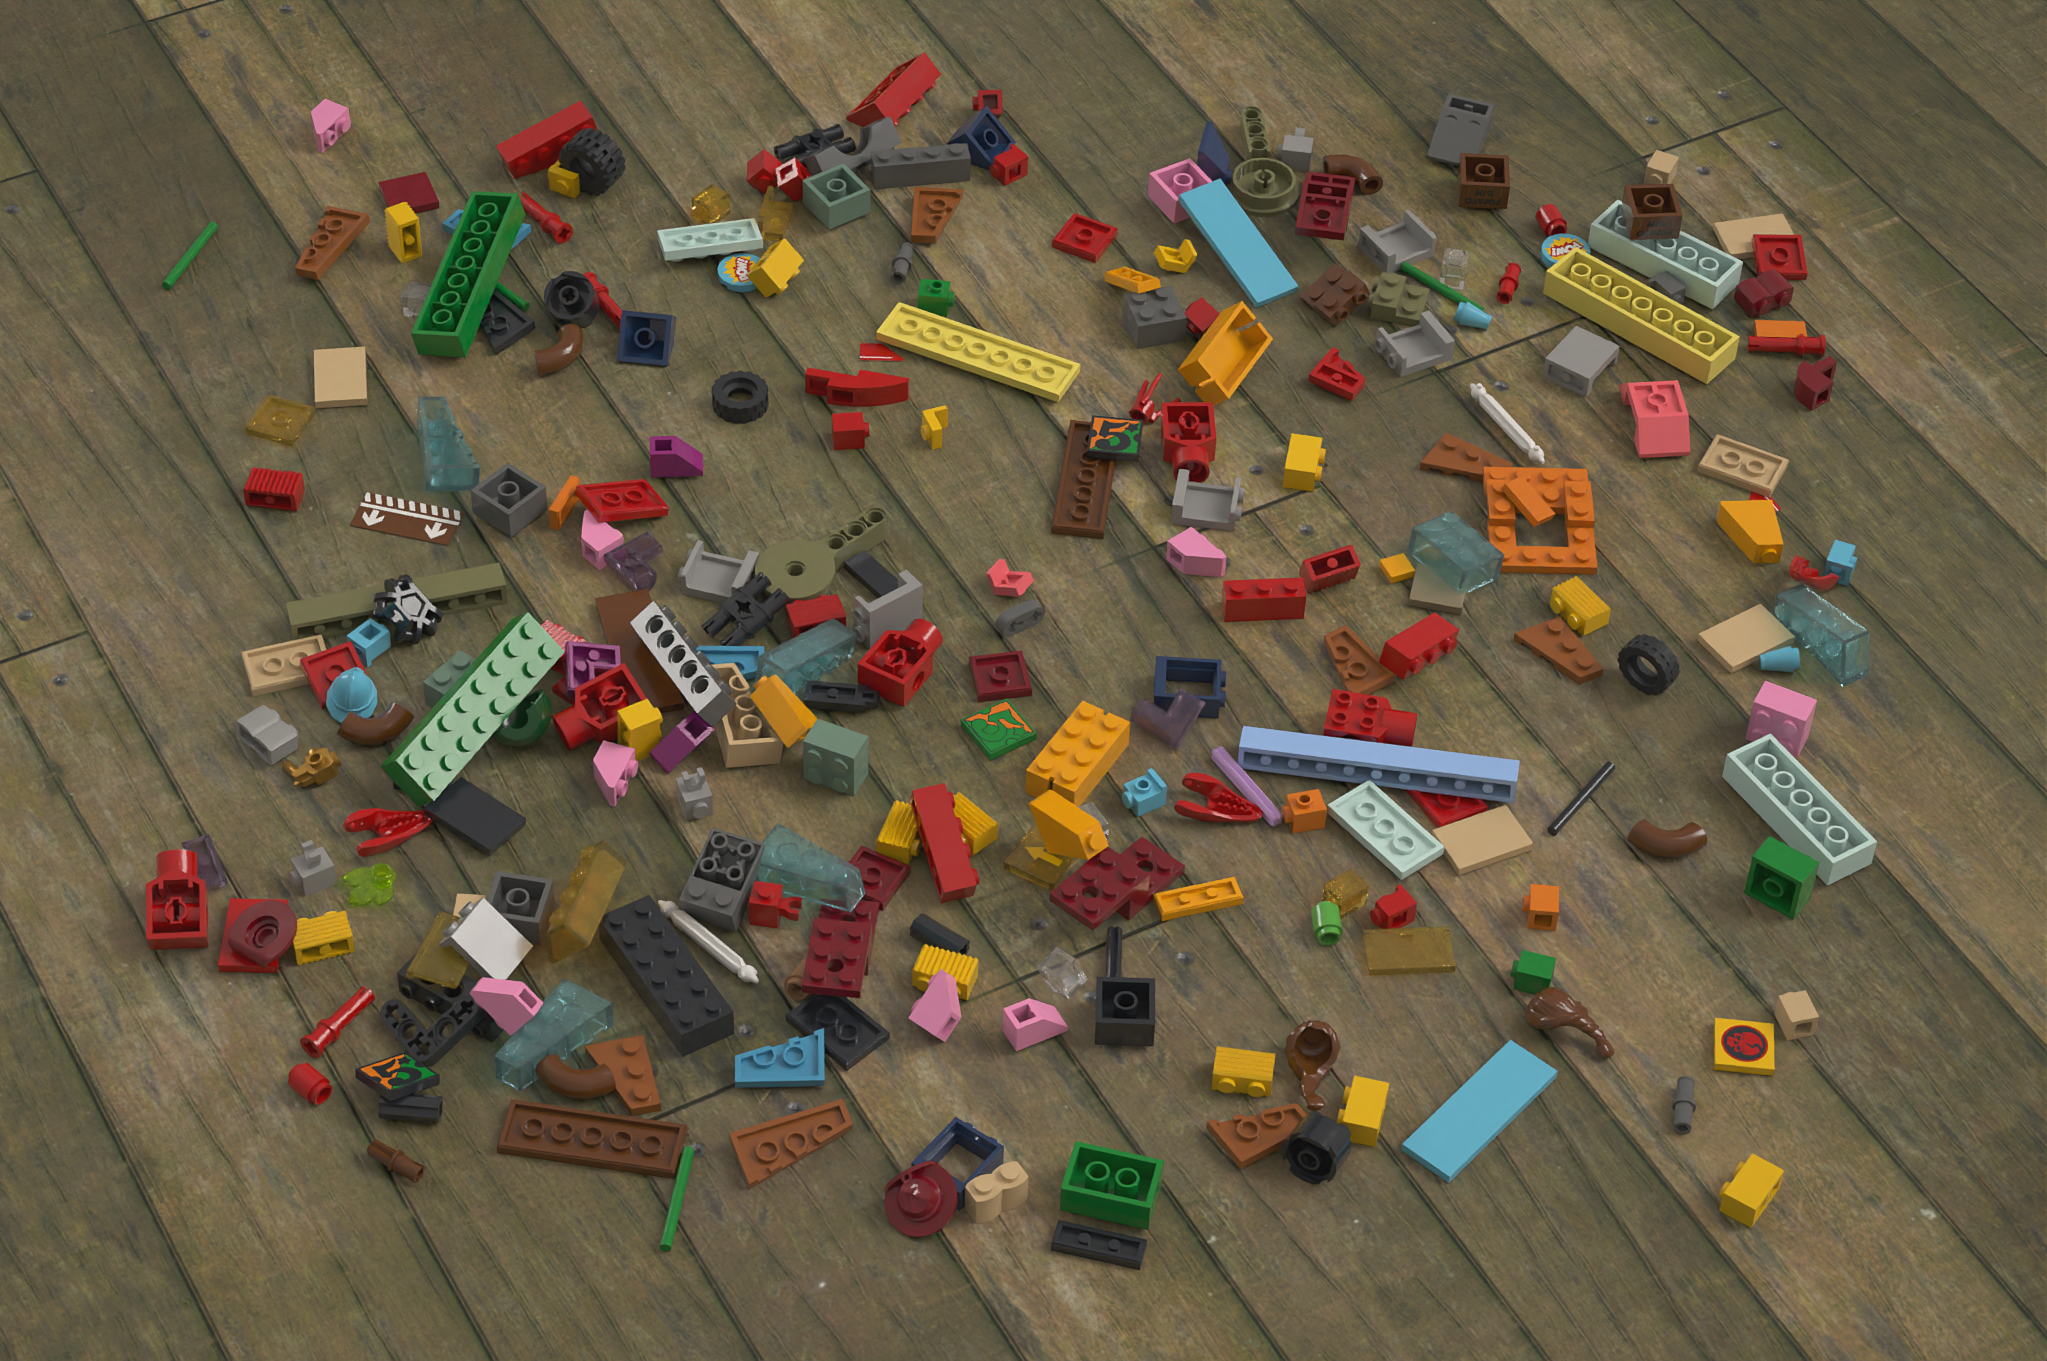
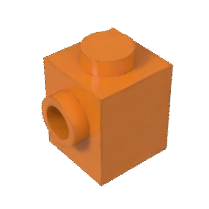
M1319 789L1287 794L1286 804L1282 807L1283 820L1285 823H1289L1293 834L1325 828L1327 808Z
M1530 885L1529 895L1523 896L1522 912H1527L1528 929L1556 931L1559 915V886Z

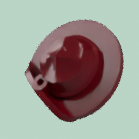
M269 900L257 903L246 909L236 919L229 934L228 944L233 951L257 965L266 967L284 954L292 944L297 932L296 915L288 905L280 901Z
M925 1161L912 1166L895 1176L885 1186L884 1205L887 1217L891 1224L905 1235L911 1237L933 1235L949 1223L956 1210L958 1200L956 1184L952 1176L937 1162Z

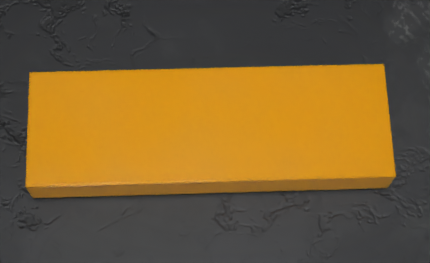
M1121 267L1104 273L1105 282L1138 294L1161 288L1160 279L1128 267Z
M1235 877L1153 894V902L1161 921L1241 905L1244 898Z

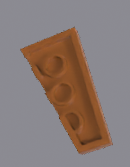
M327 206L325 217L321 218L317 224V233L312 234L310 246L305 248L295 267L297 276L319 280L370 223L369 215Z
M843 1099L731 1132L729 1133V1141L750 1190L851 1131L853 1123Z

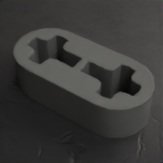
M1030 599L1001 613L995 625L1005 637H1010L1038 624L1045 615V609L1035 599Z

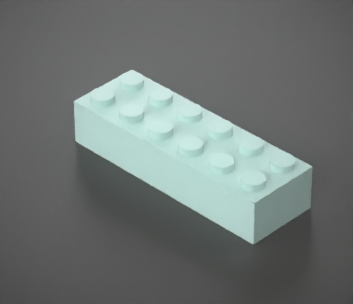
M1620 200L1615 201L1591 224L1588 240L1590 248L1649 278L1668 271L1686 286L1685 296L1711 309L1716 307L1739 284L1743 261L1680 231L1679 238L1630 240L1621 210L1622 201Z
M1771 733L1727 754L1722 777L1791 848L1819 862L1817 875L1827 886L1872 863L1877 841Z

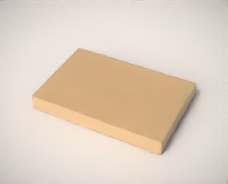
M1783 213L1717 222L1713 225V231L1724 252L1737 259L1754 258L1751 240L1753 234L1794 235Z
M365 347L314 350L315 408L367 405Z
M1717 434L1700 461L1697 472L1770 498L1787 469L1789 460Z
M1758 604L1699 633L1697 641L1730 673H1733L1760 660V654L1778 650L1794 643L1795 636L1763 605Z
M322 634L241 652L252 695L258 696L309 684L300 666V659L326 650Z
M1506 805L1432 830V836L1444 846V855L1458 875L1531 851L1534 844Z

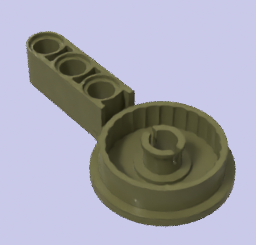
M1246 106L1241 110L1240 136L1245 161L1235 168L1232 182L1227 184V189L1245 213L1255 216L1280 215L1296 205L1299 199V186L1293 170L1288 165L1270 158L1271 150L1262 110L1256 106Z
M871 507L819 541L792 539L778 542L767 548L759 556L755 565V577L759 572H762L772 583L770 587L763 591L764 595L769 598L776 589L780 588L790 598V601L785 605L791 604L796 600L806 601L816 599L821 595H827L830 585L835 578V572L844 567L845 560L863 550H870L887 538V512L881 507Z

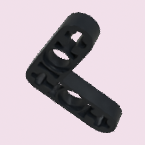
M471 995L460 998L428 1030L412 1011L397 999L388 1000L380 1010V1017L384 1024L410 1055L427 1067L433 1066L482 1020L485 1014V1009L477 1005ZM469 1006H472L473 1012L471 1014H468L467 1011ZM397 1010V1014L403 1019L401 1022L393 1018V1011ZM459 1017L463 1022L459 1023L456 1018ZM449 1024H454L453 1033L449 1037L444 1038L442 1036L443 1029ZM416 1026L417 1031L414 1037L405 1039L407 1029ZM421 1043L428 1047L430 1053L427 1056L419 1047Z

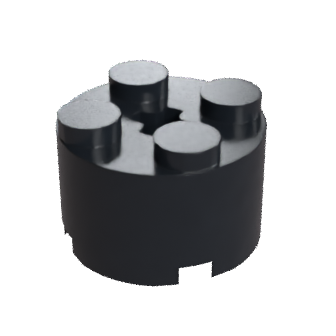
M565 271L561 273V275L555 279L552 278L548 282L544 291L546 307L555 321L561 326L575 324L580 328L588 327L599 311L600 300L598 293L591 282L579 272Z
M1311 1111L1299 1120L1281 1148L1282 1158L1284 1161L1287 1158L1291 1165L1289 1170L1299 1179L1311 1184H1320L1321 1181L1326 1180L1329 1182L1335 1177L1351 1153V1132L1347 1126L1338 1124L1319 1112Z

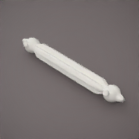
M1470 384L1471 396L1475 401L1479 402L1481 407L1522 451L1528 453L1529 459L1534 464L1538 462L1544 464V452L1540 446L1535 445V442L1492 396L1486 394V389L1482 384Z
M658 901L660 910L666 918H671L676 927L731 972L738 973V977L742 981L756 984L759 982L756 976L757 970L754 967L745 965L743 959L689 914L679 910V907L672 901Z

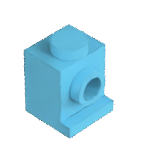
M1835 539L1826 561L1823 576L1834 573L1840 576L1837 583L1848 586L1858 558L1853 556L1856 546Z
M370 618L347 635V642H352L361 663L369 667L372 665L371 661L391 647V634L386 626L378 624Z
M1152 768L1148 769L1147 774L1123 784V793L1121 794L1123 804L1126 808H1130L1137 817L1166 805L1167 785Z

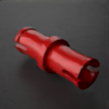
M1512 262L1508 266L1506 265L1505 273L1499 280L1500 288L1496 298L1502 304H1509L1512 301L1513 293L1519 286L1518 278L1521 273L1519 264Z

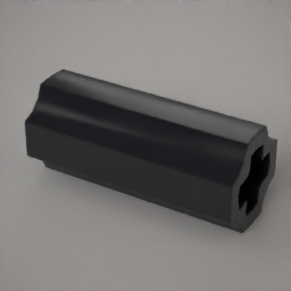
M919 914L909 928L910 936L928 946L938 947L950 952L954 951L956 954L960 953L961 955H967L970 949L969 940L925 914Z
M411 1094L389 1101L380 1095L378 1115L379 1118L439 1124L443 1112L442 1096Z

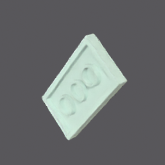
M755 218L657 230L658 241L665 261L677 262L683 260V258H705L708 255L714 254L729 255L737 251L753 252L756 249L763 248V239Z
M1370 780L1327 805V813L1401 880L1444 854V846Z

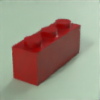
M1303 577L1223 581L1221 605L1224 622L1304 619L1306 591Z
M1434 612L1387 640L1384 644L1379 663L1403 680L1413 674L1416 675L1422 668L1429 664H1434L1440 657L1454 651L1457 646L1456 638L1459 629Z

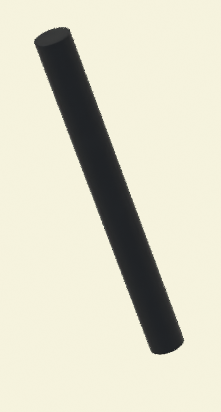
M1606 762L1547 828L1549 834L1556 836L1615 770V765L1612 762Z

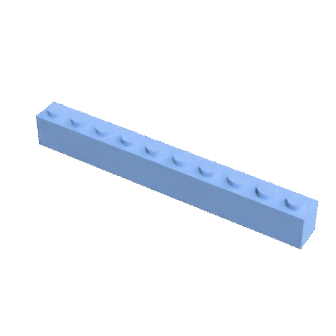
M1243 726L1238 753V764L1242 769L1360 784L1370 780L1376 786L1515 803L1520 763L1519 760Z

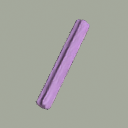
M1219 746L1217 749H1213L1211 759L1248 801L1257 805L1262 810V817L1273 827L1281 824L1283 814L1224 747Z

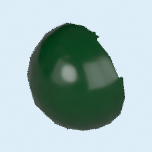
M541 688L525 696L491 737L498 743L513 748L528 746L539 740L549 728L552 718V705L546 691Z

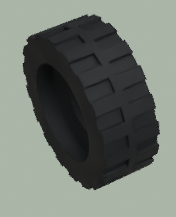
M732 371L721 375L712 386L713 411L717 413L719 418L734 424H746L747 422L756 421L768 410L769 399L766 381L760 378L758 374H753L749 371ZM742 392L753 395V398L744 402H735L729 400L728 396Z
M1647 634L1636 635L1618 654L1619 669L1622 671L1624 678L1632 686L1647 695L1653 694L1655 696L1659 693H1664L1678 678L1677 676L1680 673L1679 663H1677L1676 656L1671 652L1672 650L1654 636H1648ZM1640 657L1648 660L1654 666L1657 673L1647 668Z

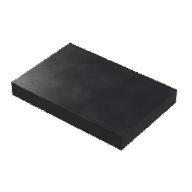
M462 777L444 790L433 802L424 807V815L488 856L492 855L526 825L525 817Z
M813 994L786 1014V1022L805 1037L813 1035L814 1031L824 1028V1053L846 1071L889 1040L890 1032L846 997Z

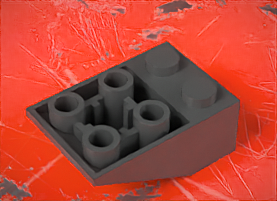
M1449 93L1442 107L1426 158L1459 166L1460 153L1480 154L1492 128L1495 104Z
M712 827L679 898L681 909L693 919L736 932L747 909L766 845Z

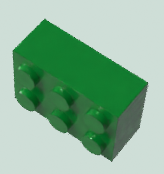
M1075 1141L1061 1186L1060 1210L1149 1230L1162 1185L1164 1160Z

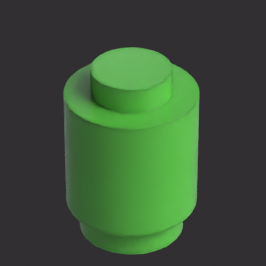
M1329 901L1319 902L1311 909L1314 936L1322 945L1336 944L1340 941L1343 933L1339 907Z

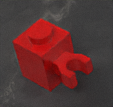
M754 881L749 900L750 925L778 929L781 916L792 921L799 920L798 909L802 908V897L783 898L782 884Z

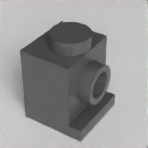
M1665 271L1648 279V287L1683 305L1686 286L1671 273Z

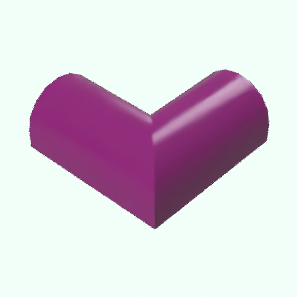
M566 641V696L575 700V688L595 678L594 672L605 673L621 664L620 646Z

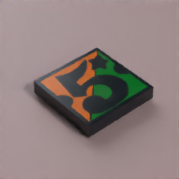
M1092 415L1087 457L1138 462L1143 420Z
M406 1052L355 1069L356 1079L389 1101L440 1084V1075Z

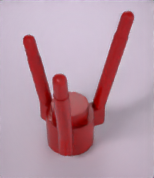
M1161 373L1157 374L1148 390L1149 381H1144L1136 401L1129 411L1130 417L1143 420V425L1148 421L1154 423L1161 416V409L1155 412V404L1149 399L1162 377ZM1176 398L1175 400L1171 401L1170 403H1172V402H1180L1181 399H1180V398Z

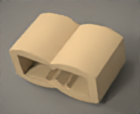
M1014 1161L1000 1165L992 1174L975 1177L965 1186V1210L975 1223H984L997 1217L1001 1211L1019 1207L1028 1198L1029 1176L1020 1164Z

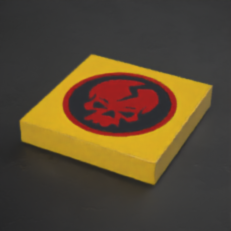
M1715 1018L1714 1070L1773 1076L1775 1070L1774 1024Z

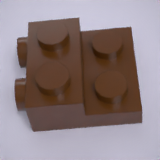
M1334 263L1300 295L1302 302L1335 328L1340 322L1346 320L1358 305L1366 301L1370 292L1367 285L1351 271L1346 272L1338 264Z

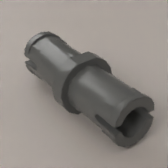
M908 242L899 245L898 253L892 262L893 271L890 279L897 285L906 281L907 272L912 267L911 258L914 247Z
M1689 1076L1678 1078L1676 1097L1672 1101V1109L1675 1111L1674 1131L1678 1134H1689L1691 1132L1692 1115L1696 1110V1101L1694 1100L1695 1080Z

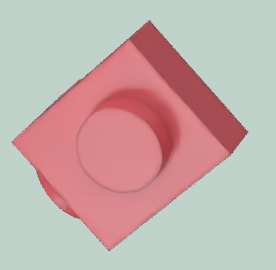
M998 559L986 573L995 595L1020 597L1034 581L1030 572L1010 571L1004 559Z

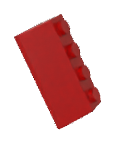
M923 52L895 67L846 116V119L856 125L865 127L879 119L890 116L894 126L899 123L897 119L907 115L912 110L910 106L920 102L924 98L923 93L930 91L936 86L935 81L941 73L927 54Z

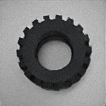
M582 129L559 152L560 168L579 174L580 191H585L589 195L595 194L597 196L601 193L604 194L624 174L626 169L624 165L625 158L622 156L621 149L617 147V143L614 140L612 141L610 136L603 134L597 129Z

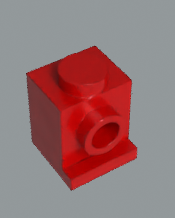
M1010 145V150L994 157L993 165L990 166L992 177L1006 186L1027 176L1028 155L1016 145Z
M1399 884L1396 886L1394 893L1384 895L1376 901L1375 909L1370 911V918L1374 925L1379 926L1387 935L1414 922L1417 902Z

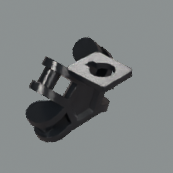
M401 575L398 580L393 578L386 579L384 581L386 592H379L373 595V602L376 603L373 617L376 619H388L396 627L394 633L395 642L401 643L403 640H407L411 644L417 645L422 633L427 636H434L437 631L436 624L441 622L443 613L430 603L414 585L409 575ZM414 622L412 629L407 630V627Z

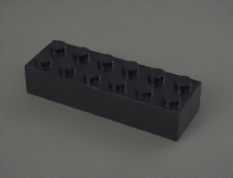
M650 895L598 917L600 941L682 1057L734 1034V1011Z

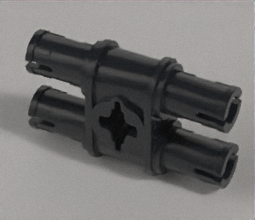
M835 124L822 130L815 128L812 132L801 136L795 135L791 141L774 146L773 150L775 157L779 161L786 159V163L796 158L805 168H808L804 158L823 148L835 146L840 152L848 154L856 151V145L851 137L843 139L844 131L840 124Z
M759 572L745 587H738L736 592L723 604L720 603L718 611L701 627L707 635L710 633L709 636L714 638L727 624L733 623L736 625V628L721 640L720 644L721 646H740L747 639H754L756 637L755 634L767 623L773 622V615L788 603L790 598L785 592H782V589L778 588L763 603H758L755 599L772 585L768 577Z

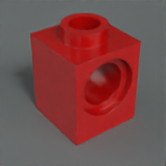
M794 158L777 167L775 172L778 187L795 202L803 197L802 180L812 175Z

